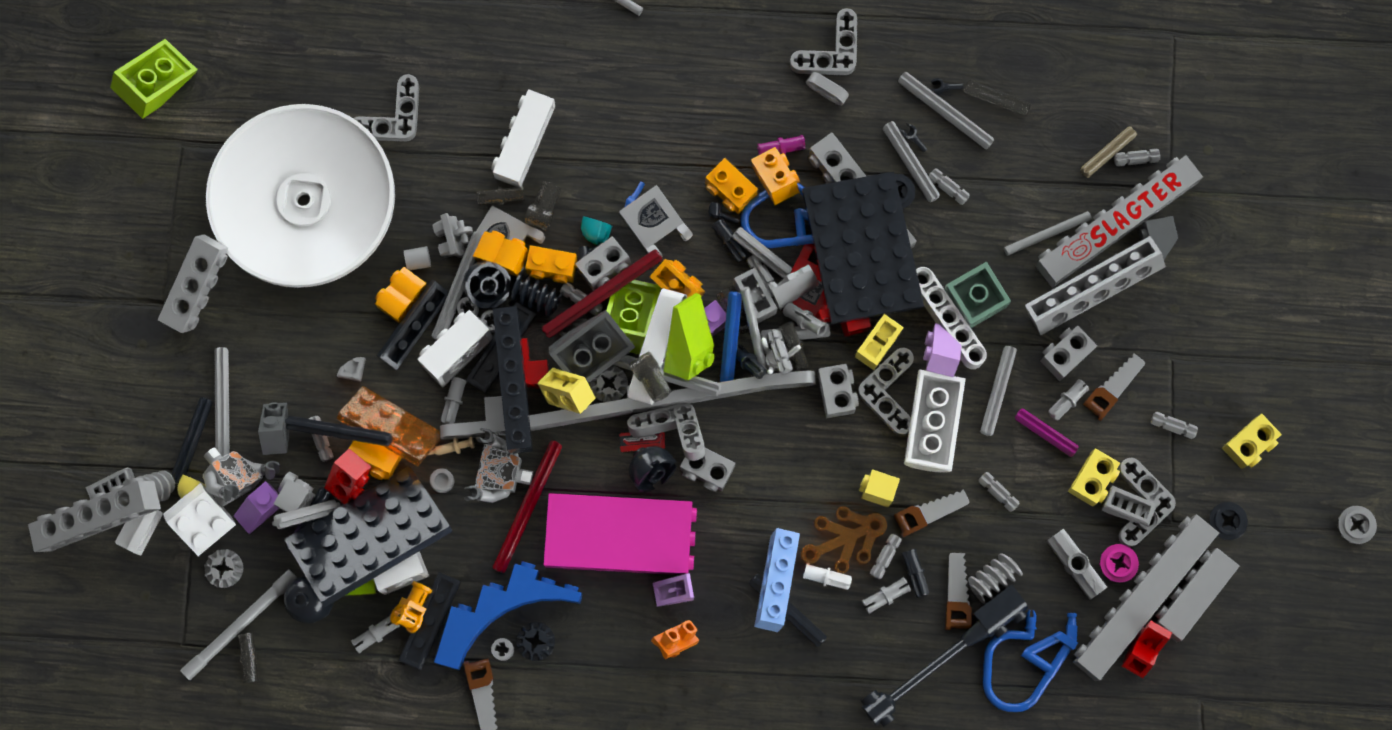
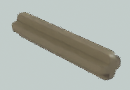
M1130 126L1127 127L1085 163L1080 169L1081 173L1087 178L1094 174L1136 137V131Z

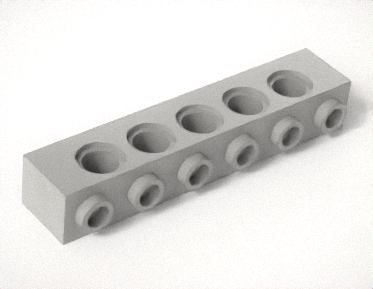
M833 133L827 135L809 150L810 157L808 159L814 168L817 169L819 167L822 171V177L826 184L841 181L842 177H849L850 179L866 177ZM828 159H835L838 165L831 167L826 161ZM907 229L912 249L916 244V239Z
M1151 236L1027 303L1025 307L1039 334L1043 335L1165 268L1162 252Z
M135 478L128 481L129 485H119L110 488L109 493H97L91 496V500L76 501L71 508L62 507L56 509L53 515L45 514L38 516V521L28 524L34 552L53 551L160 510L155 482L144 481L143 478Z

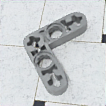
M846 8L840 10L837 14L835 51H796L790 59L792 71L799 74H812V72L826 75L851 74L855 70L857 62L856 13L852 9ZM844 16H848L849 20H851L849 21L848 30H844L845 22L842 20ZM842 37H850L853 42L852 45L849 47L842 46L840 43ZM810 57L814 58L813 67H810V63H803V66L799 67L796 62L798 58H802L803 62H810ZM824 57L828 59L830 64L826 68H820L816 61ZM833 58H837L836 68H832L834 62ZM843 59H848V63L852 64H849L848 68H844V65L841 63Z
M406 74L399 78L395 118L359 116L353 119L362 123L365 128H370V123H372V135L376 140H412L416 136L419 83L416 77ZM407 81H411L413 85L409 91L411 97L406 96L407 92L403 86L407 85ZM406 102L413 104V110L410 113H403L401 111V106ZM404 119H408L407 124L409 129H411V131H407L406 135H403V132L400 130L404 129ZM387 124L389 126L387 133L381 135L376 132L378 125Z
M907 348L897 349L860 384L858 389V395L861 400L899 436H905L909 433L911 417L885 390L912 365L914 357ZM898 354H900L901 356L907 355V364L902 362L897 367V369L900 370V372L897 373L894 366L889 364V362L891 361L894 365L899 359ZM882 369H889L892 372V379L883 381L879 376V372ZM864 386L868 388L873 386V394L876 397L881 394L883 397L879 398L874 405L872 402L875 398L871 394L864 395ZM886 401L891 404L892 411L889 414L880 412L879 404ZM896 410L899 412L896 417L900 421H907L906 430L904 428L897 429L898 422L894 418L892 422L888 420L894 415Z
M681 403L635 414L627 421L630 435L637 438L677 429L684 455L688 460H699L705 455L704 441L695 409L689 403ZM682 414H687L688 420L684 421ZM659 418H667V421L663 423L656 422ZM687 429L695 430L692 434L683 433ZM695 442L696 449L692 450L690 443Z
M1127 458L1120 463L1118 470L1120 471V476L1141 498L1156 503V508L1161 503L1159 498L1161 500L1166 498L1169 501L1167 503L1168 509L1164 507L1157 513L1154 511L1151 526L1139 523L1134 525L1133 521H1129L1121 528L1118 535L1119 541L1123 545L1132 547L1142 541L1173 511L1176 502L1172 494L1137 459ZM1125 464H1127L1128 466L1133 464L1135 466L1133 471L1137 475H1139L1142 472L1144 476L1139 478L1135 483L1133 479H1135L1136 476L1132 472L1129 474L1125 472V470L1127 469ZM1143 480H1149L1153 484V490L1150 493H1146L1141 489L1140 485ZM1147 507L1142 508L1139 516L1146 513ZM1136 527L1141 529L1134 534L1135 541L1132 539L1127 541L1125 539L1127 536L1125 531L1130 532Z

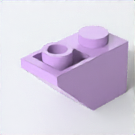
M935 323L932 332L928 331L925 339L927 347L923 360L927 361L926 371L954 377L960 362L961 344L940 324Z

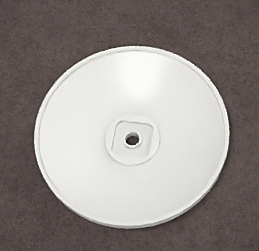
M309 104L288 105L271 109L244 123L227 139L218 152L209 173L206 189V207L211 229L217 241L229 247L226 254L240 268L262 281L274 285L297 288L323 285L335 281L363 264L383 240L392 219L395 202L393 173L389 161L375 137L350 116L328 107ZM302 195L310 197V202L305 206L298 204V199Z

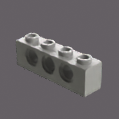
M206 235L195 236L158 321L180 333L191 331L197 326L199 312L208 302V292L210 288L215 286L218 280L217 273L227 260L228 256L226 253L229 247ZM202 259L206 260L207 269L203 268ZM193 280H195L198 283L197 290L193 288ZM184 300L189 305L188 311H186L183 307Z

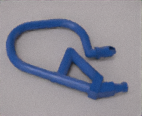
M797 183L799 192L803 196L802 189L805 187ZM764 190L744 207L741 214V227L766 248L813 244L812 235H806L805 220L808 221L806 210L802 208L794 210L797 236L764 240L757 237L751 230L749 215L757 205L769 198L767 191Z
M1028 610L1026 613V631L1010 630L999 638L994 636L990 640L984 653L983 689L987 699L995 707L1007 712H1022L1037 703L1070 651L1074 650L1078 644L1076 613H1067L1066 634L1058 631L1025 648L1021 654L1023 658L1045 672L1032 695L1022 703H1006L998 699L994 694L991 686L992 657L996 646L1004 640L1034 639L1035 630H1037V627H1035L1037 617L1035 611L1032 610V617H1030L1031 610ZM1058 642L1063 644L1051 664L1036 655Z

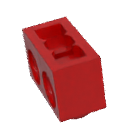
M348 449L334 462L324 488L343 504H347L350 500H355L364 492L363 486L370 478L368 473L371 466L351 449Z

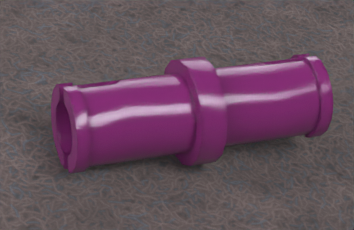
M803 135L787 139L780 137L777 138V141L757 144L759 155L776 147L779 154L784 153L785 155L788 152L806 149Z

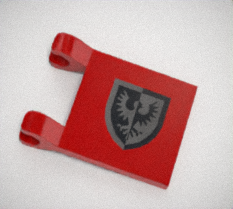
M807 244L804 245L791 273L809 265L819 285L792 303L804 311L812 312L813 316H815L821 310L820 307L826 305V299L820 279L819 267L808 261L814 250V245Z

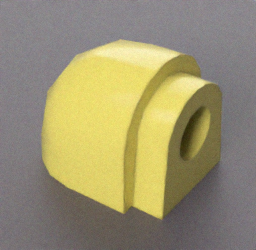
M182 475L177 489L179 497L183 498L201 482Z

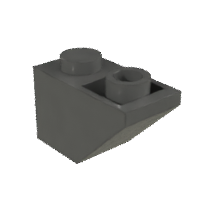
M1173 216L1145 221L1139 230L1140 240L1142 241L1151 236L1162 252L1164 260L1178 239Z
M272 402L263 404L258 430L263 455L287 453L289 443V430L286 429L285 419L288 418L287 403Z

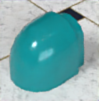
M583 216L581 230L587 241L600 245L608 240L612 229L610 224Z

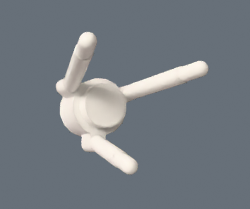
M762 338L761 342L766 354L767 367L769 368L768 374H773L774 371L778 370V362L775 361L773 352L769 349L766 339ZM797 345L788 352L789 358L800 350V345Z

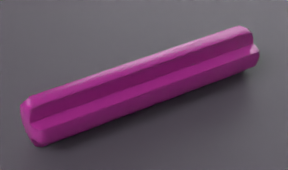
M1021 408L1016 414L1015 420L1068 456L1072 457L1077 452L1078 445L1025 409Z

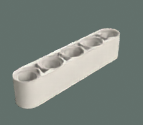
M927 267L917 268V276L923 275L928 280L927 284H920L925 308L933 320L940 324L953 338L956 339V333L966 335L967 341L959 342L961 344L960 359L969 369L979 368L987 357L985 348L933 272ZM936 294L940 297L941 302L938 304L932 303L929 296ZM945 313L951 314L954 322H945L942 315ZM969 353H978L980 361H972L969 358Z
M664 288L661 290L629 387L628 397L630 399L651 405L655 402L665 373L663 370L673 307L687 299L686 294Z

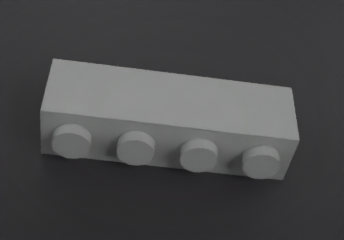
M1218 548L1211 551L1207 549L1198 560L1201 563L1197 569L1192 568L1184 577L1186 583L1183 587L1180 588L1178 586L1169 597L1172 599L1167 607L1163 605L1155 615L1158 618L1155 623L1172 632L1171 638L1176 642L1182 641L1240 567Z

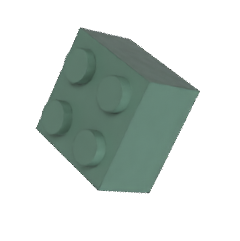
M987 262L946 284L944 288L970 328L1004 310L1011 303L1010 298Z

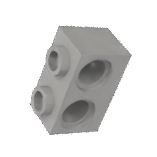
M613 236L575 263L579 274L593 291L632 265L628 254ZM613 256L620 257L616 262L609 261ZM594 270L601 271L597 276L590 275Z
M1079 326L1073 330L1070 328L1065 330L1059 336L1061 341L1056 346L1051 343L1042 352L1045 356L1040 362L1059 381L1097 347ZM1070 340H1078L1081 344V348H1073L1070 344ZM1053 356H1062L1064 364L1059 365L1055 363Z
M847 364L819 368L817 375L826 418L854 414L855 407L859 406L857 393H852L851 384L854 383L852 370H848ZM838 374L842 377L843 382L838 385L833 384L830 376ZM837 397L845 398L847 406L843 408L838 407L835 404V399Z
M695 442L691 444L692 450L696 449ZM705 448V455L701 458L703 465L699 469H693L689 465L690 460L686 457L684 458L680 466V470L683 471L682 475L692 481H695L696 478L704 482L703 486L713 492H716L717 489L723 491L736 464ZM719 468L724 472V476L719 480H715L711 477L710 473L713 469Z
M298 478L295 482L288 479L273 504L285 512L308 507L315 497V494L312 493L314 488Z

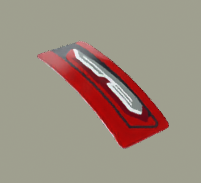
M664 432L638 438L633 437L630 433L619 434L621 452L636 451L639 448L649 446L665 448Z

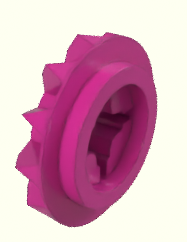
M1115 544L1108 547L1101 554L1099 565L1101 566L1102 573L1110 581L1121 583L1135 576L1139 562L1136 553L1130 547L1123 544ZM1123 555L1122 563L1127 568L1120 567L1115 571L1116 564L1112 560H1117Z

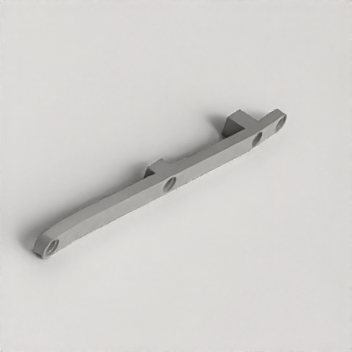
M815 372L766 374L762 379H757L754 376L719 382L721 391L718 396L709 395L690 388L662 392L657 394L656 400L652 405L630 399L628 397L629 385L627 386V399L589 405L581 414L564 409L530 415L531 431L656 410L681 403L690 404L772 389L807 387L816 384ZM502 396L484 398L486 421L441 425L440 439H464L471 436L473 438L485 437V432L481 431L480 428L489 429L496 436L505 435Z

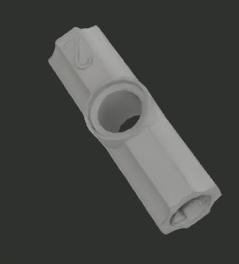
M1064 529L1046 541L1063 563L1065 571L1072 575L1089 600L1107 588L1090 565L1088 557L1081 553ZM1073 558L1081 561L1082 567L1080 570H1075L1072 567L1071 561Z

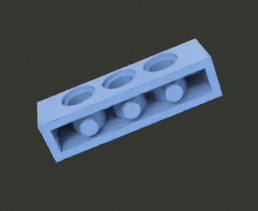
M776 528L770 536L754 627L778 632L784 626L800 533Z

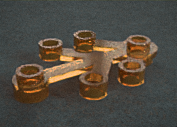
M846 506L839 507L836 511L838 520H850L862 525L854 530L828 521L825 516L817 517L814 522L817 530H827L841 536L819 546L806 545L801 551L802 561L806 564H814L819 560L820 555L845 545L840 559L834 566L836 572L845 574L849 570V560L857 539L866 535L863 548L857 553L856 560L859 564H867L871 559L870 552L875 538L883 535L887 529L886 519L882 515L872 513L866 517L850 511ZM846 510L847 517H840L839 511ZM820 519L826 522V526L823 528L817 525V521ZM871 522H878L879 528L877 530L872 529L870 526ZM807 551L814 552L815 556L813 559L806 557ZM866 553L868 559L866 561H861L859 559V554ZM839 563H844L846 565L845 571H840L837 566Z

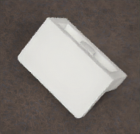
M157 510L126 522L115 543L141 556L163 512Z

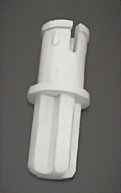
M809 564L806 565L803 576L804 579L824 583L823 586L827 584L846 590L850 588L852 577L849 575L830 571V568L827 570Z

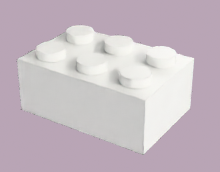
M470 310L466 313H460L453 322L455 324L450 329L445 328L436 337L437 341L432 346L427 345L419 353L418 361L421 366L442 388L482 351L493 338L490 330Z

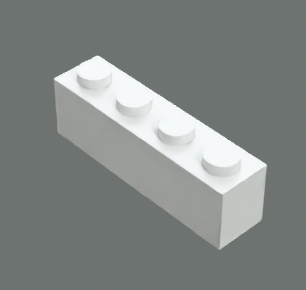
M529 89L526 96L522 95L520 98L518 115L512 117L509 129H511L509 136L503 138L500 146L502 150L500 157L494 159L491 167L495 179L521 188L555 108L553 98Z

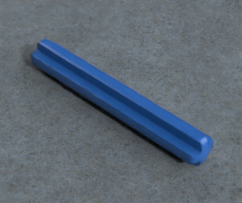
M729 292L720 382L734 380L742 295L739 292Z

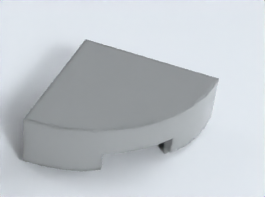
M356 357L340 367L337 377L361 382L366 358Z

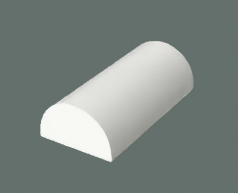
M918 370L904 460L906 466L932 472L952 471L965 378L950 377L930 371Z

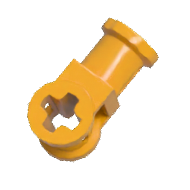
M416 581L412 582L413 588L408 598H401L390 617L391 623L406 627V630L410 633H414L420 628L426 608L422 607L427 595L432 592V589Z

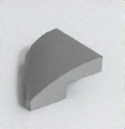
M807 265L787 275L778 284L773 282L768 287L776 305L781 310L787 303L795 301L817 287L819 283L811 267Z

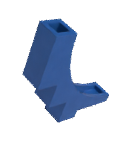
M523 561L521 565L515 564L507 591H503L504 586L490 582L489 586L483 585L475 613L472 612V607L459 604L458 608L451 606L434 663L460 670L467 652L477 637L492 622L505 613L523 605L540 601H566L580 604L582 593L578 592V587L565 584L563 588L556 586V581L542 577L541 581L537 580L540 572L535 570L536 565Z

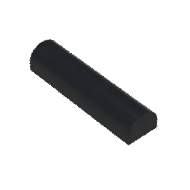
M431 279L376 356L397 370L440 311L449 292Z

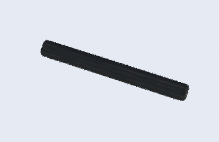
M288 416L285 419L287 430L386 447L393 442L392 434L389 432Z

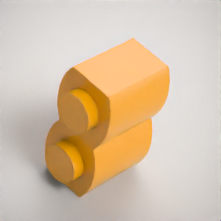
M494 230L491 233L484 231L473 254L474 259L477 262H495L505 268L508 274L518 276L529 253L525 243L517 238L512 240L504 239L505 236L502 233Z
M405 267L400 271L396 270L390 278V285L386 289L382 288L375 297L377 308L398 323L402 321L427 286L423 280Z

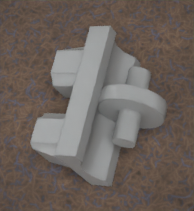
M448 213L440 215L441 220L433 224L436 236L442 237L446 235L447 242L438 246L440 255L443 257L456 256L462 258L465 254L464 244L469 243L467 236L473 233L472 227H465L464 221H458L456 216H449Z

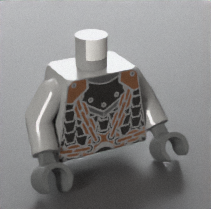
M480 428L481 431L485 432L486 436L484 439L476 437V440L488 443V445L484 444L475 486L464 488L469 489L472 492V496L464 497L466 501L476 499L493 503L507 498L510 493H515L517 483L530 485L533 471L520 469L522 460L518 457V453H508L506 440L494 435L489 429Z
M212 448L204 455V458L210 464L203 473L206 492L214 495L221 507L253 490L264 475L267 479L271 480L275 477V474L280 472L279 463L276 461H269L266 464L253 463L235 451L222 457L216 448Z

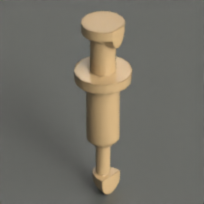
M472 436L468 440L461 442L454 438L452 443L436 446L434 450L426 452L424 449L420 450L419 456L422 458L432 454L439 456L455 451L457 454H460V449L475 448Z

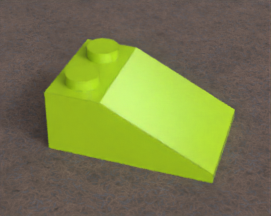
M164 39L113 73L110 88L143 119L160 108L197 73V69Z
M633 280L610 296L607 312L634 344L635 348L630 351L631 353H641L661 292L659 285Z
M698 293L693 294L673 307L663 372L685 380H690L710 367L714 361V343L701 295Z

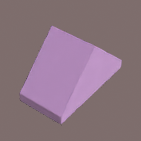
M690 573L653 583L657 607L694 600Z

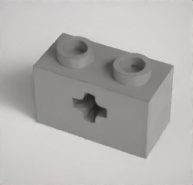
M755 268L734 278L733 285L737 292L741 293L740 289L744 287L750 288L757 323L776 314L777 307Z

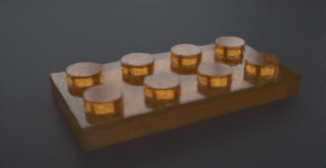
M364 386L339 411L337 416L339 421L348 426L391 433L393 442L388 447H384L416 466L421 464L441 440L438 429Z

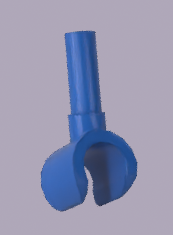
M640 182L632 196L626 199L625 207L638 198L645 183Z

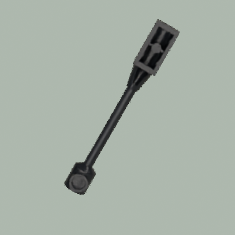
M1012 584L971 615L976 623L961 636L959 641L890 694L878 693L875 689L862 699V709L875 726L880 723L883 727L895 719L892 714L896 711V701L964 648L970 647L988 637L991 638L993 635L999 638L1008 631L1007 624L1011 621L1017 624L1027 616L1024 612L1028 609L1026 602Z

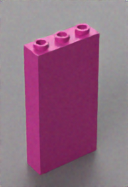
M549 493L544 566L546 568L667 575L688 574L689 570L694 568V556L690 555V546H695L696 532H691V522H696L697 508H692L691 501Z

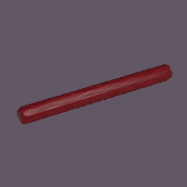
M656 249L652 250L542 327L545 335L548 338L553 337L662 261L660 253Z
M551 440L493 565V569L500 573H505L562 449L560 443Z

